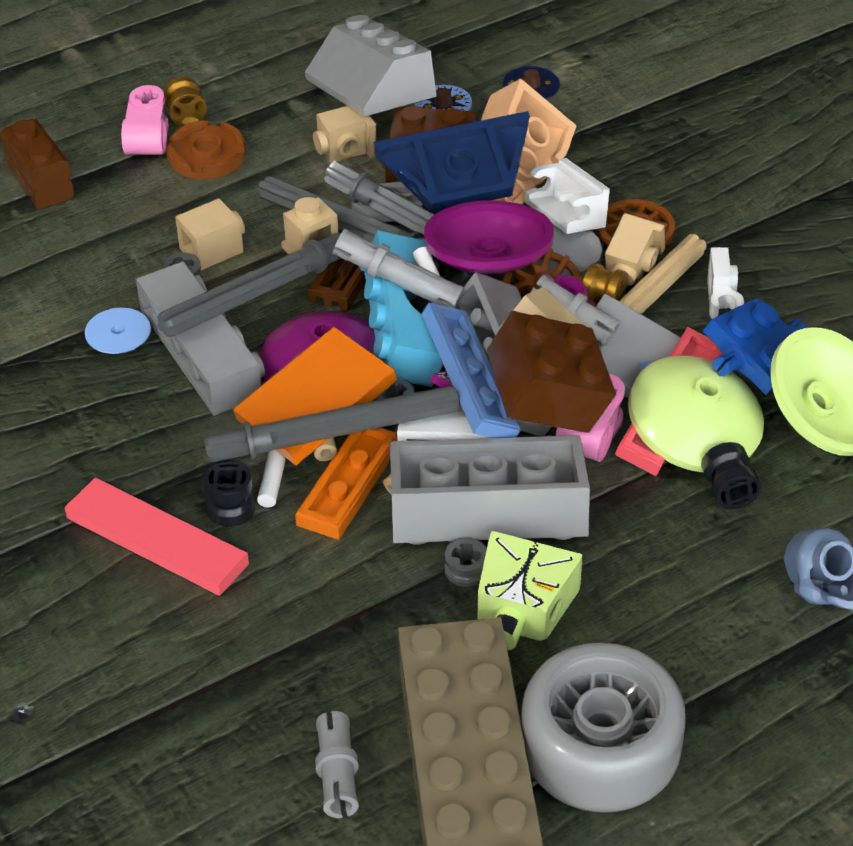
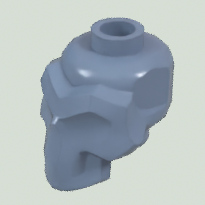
M809 528L794 535L786 546L784 562L790 580L794 583L795 593L810 604H829L841 609H853V546L849 539L841 532L830 528Z

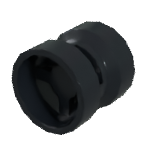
M721 443L706 452L701 461L703 472L707 480L712 483V492L718 505L725 509H737L750 504L758 497L762 488L755 470L750 467L751 461L744 446L739 443Z
M231 459L221 460L212 464L203 476L205 492L208 496L209 517L213 522L226 527L239 526L247 522L255 511L254 496L251 491L253 487L251 470L246 464Z

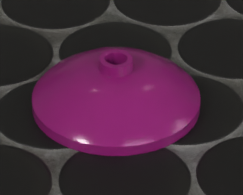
M486 200L454 205L432 216L424 228V243L432 255L450 267L472 274L477 272L483 275H498L521 269L539 260L549 251L554 242V227L546 215L529 206L507 201Z
M317 311L294 317L272 331L263 342L259 356L265 369V376L261 379L263 383H266L333 327L374 355V329L369 327L368 321L339 311Z

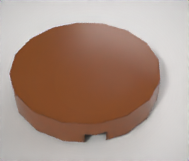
M206 120L189 123L176 130L171 135L170 143L166 149L168 162L172 169L184 177L197 180L226 176L238 169L246 156L245 138L239 129L225 122H220V126L210 125V121Z

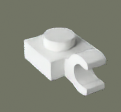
M711 247L707 284L710 304L709 315L713 319L718 316L719 309H734L743 305L744 298L737 292L738 268L737 265H730L728 248Z

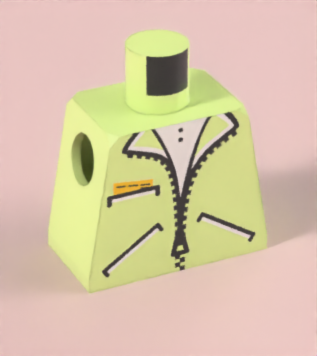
M492 531L488 541L478 589V619L501 617L507 650H512L516 647L520 636L538 641L547 639L579 592L581 586L582 554Z

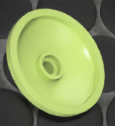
M810 327L797 330L779 344L772 358L771 383L778 406L789 424L807 441L833 454L853 456V341L825 328Z
M684 355L665 357L646 366L636 377L630 390L628 399L629 415L642 441L654 453L660 455L669 463L695 472H703L701 467L702 458L711 448L721 443H739L744 446L750 458L762 439L764 418L761 406L749 386L733 372L726 376H718L717 374L720 370L714 372L712 367L713 361Z

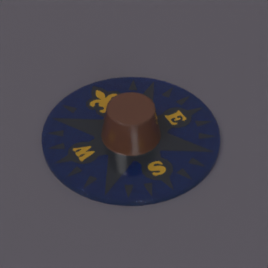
M535 66L514 69L503 79V88L522 79L545 99L552 97L560 86L559 79L553 72Z

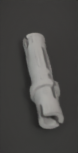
M344 229L340 234L332 253L367 270V275L374 279L379 276L436 304L455 308L464 290L463 286L448 281L390 252L389 246L383 243L378 246L347 229Z

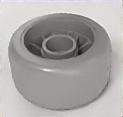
M614 643L581 644L555 654L541 665L532 676L525 690L521 715V728L529 771L540 786L557 800L574 808L591 812L609 813L625 811L642 805L655 797L668 785L677 770L682 753L686 724L684 700L679 687L670 673L649 655L634 648Z

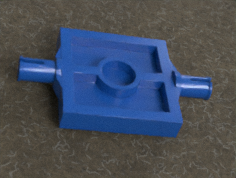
M759 298L713 318L703 332L718 346L723 356L714 359L712 363L714 372L720 370L717 375L726 376L734 370L739 371L748 377L765 395L773 392L770 373L774 352L779 344L797 330L807 328L806 324L799 325L803 320L798 318L785 324L779 318L777 311Z

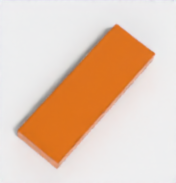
M380 427L349 434L295 514L296 526L340 540L391 460L390 442L398 441L397 433Z

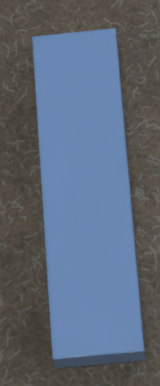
M429 302L422 312V317L450 381L458 393L460 404L473 433L491 438L517 437L521 431L516 419L507 418L491 364L466 311Z

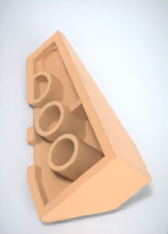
M522 79L491 94L481 120L526 111L530 115L513 195L495 199L494 201L523 204L525 191L534 188L546 178V176L535 178L530 172L541 165L559 163V159L564 158L568 152L577 126Z

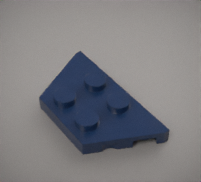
M526 111L374 142V154L431 213L466 202L505 198L513 195L530 115Z

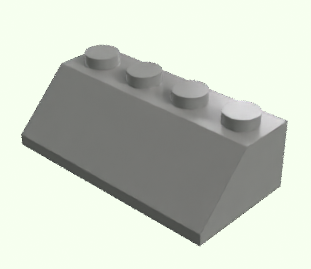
M367 15L351 16L346 19L345 24L334 26L305 71L306 80L363 116L437 97L431 51L415 43L414 40L400 35L399 32L385 27L382 23L368 18Z
M580 435L390 442L393 543L420 545L427 542L454 541L459 538L489 540L492 531L522 539L555 538L565 540L572 537L589 536L590 486Z

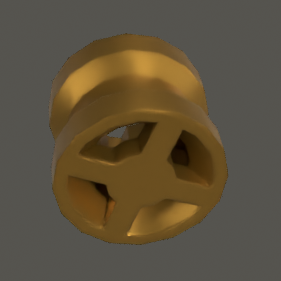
M177 77L166 84L163 89L165 105L171 120L175 124L184 126L201 121L204 118L207 105L204 97L201 95L199 85L194 79Z
M591 263L583 279V284L588 291L587 296L595 301V303H599L604 294L619 301L626 292L628 273L619 269L610 272L605 270L601 264Z

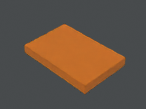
M333 327L237 405L233 412L240 423L248 422L249 426L354 406L375 400L397 381V377L393 368ZM327 439L275 450L294 465H298Z

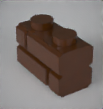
M37 119L21 120L0 131L2 146L5 149L6 165L26 194L30 196L37 209L53 206L67 201L74 196L72 180L69 178L71 176L69 162Z

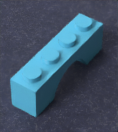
M377 230L372 243L378 246L381 243L389 246L390 252L415 264L413 252L418 248L426 247L424 240ZM360 267V270L365 272L366 279L364 297L370 303L369 327L374 329L375 334L374 356L393 368L397 378L404 379L411 384L432 388L434 383L429 381L433 373L440 372L443 362L422 314L409 302V300H416L417 295L379 276L374 279L367 275V270Z

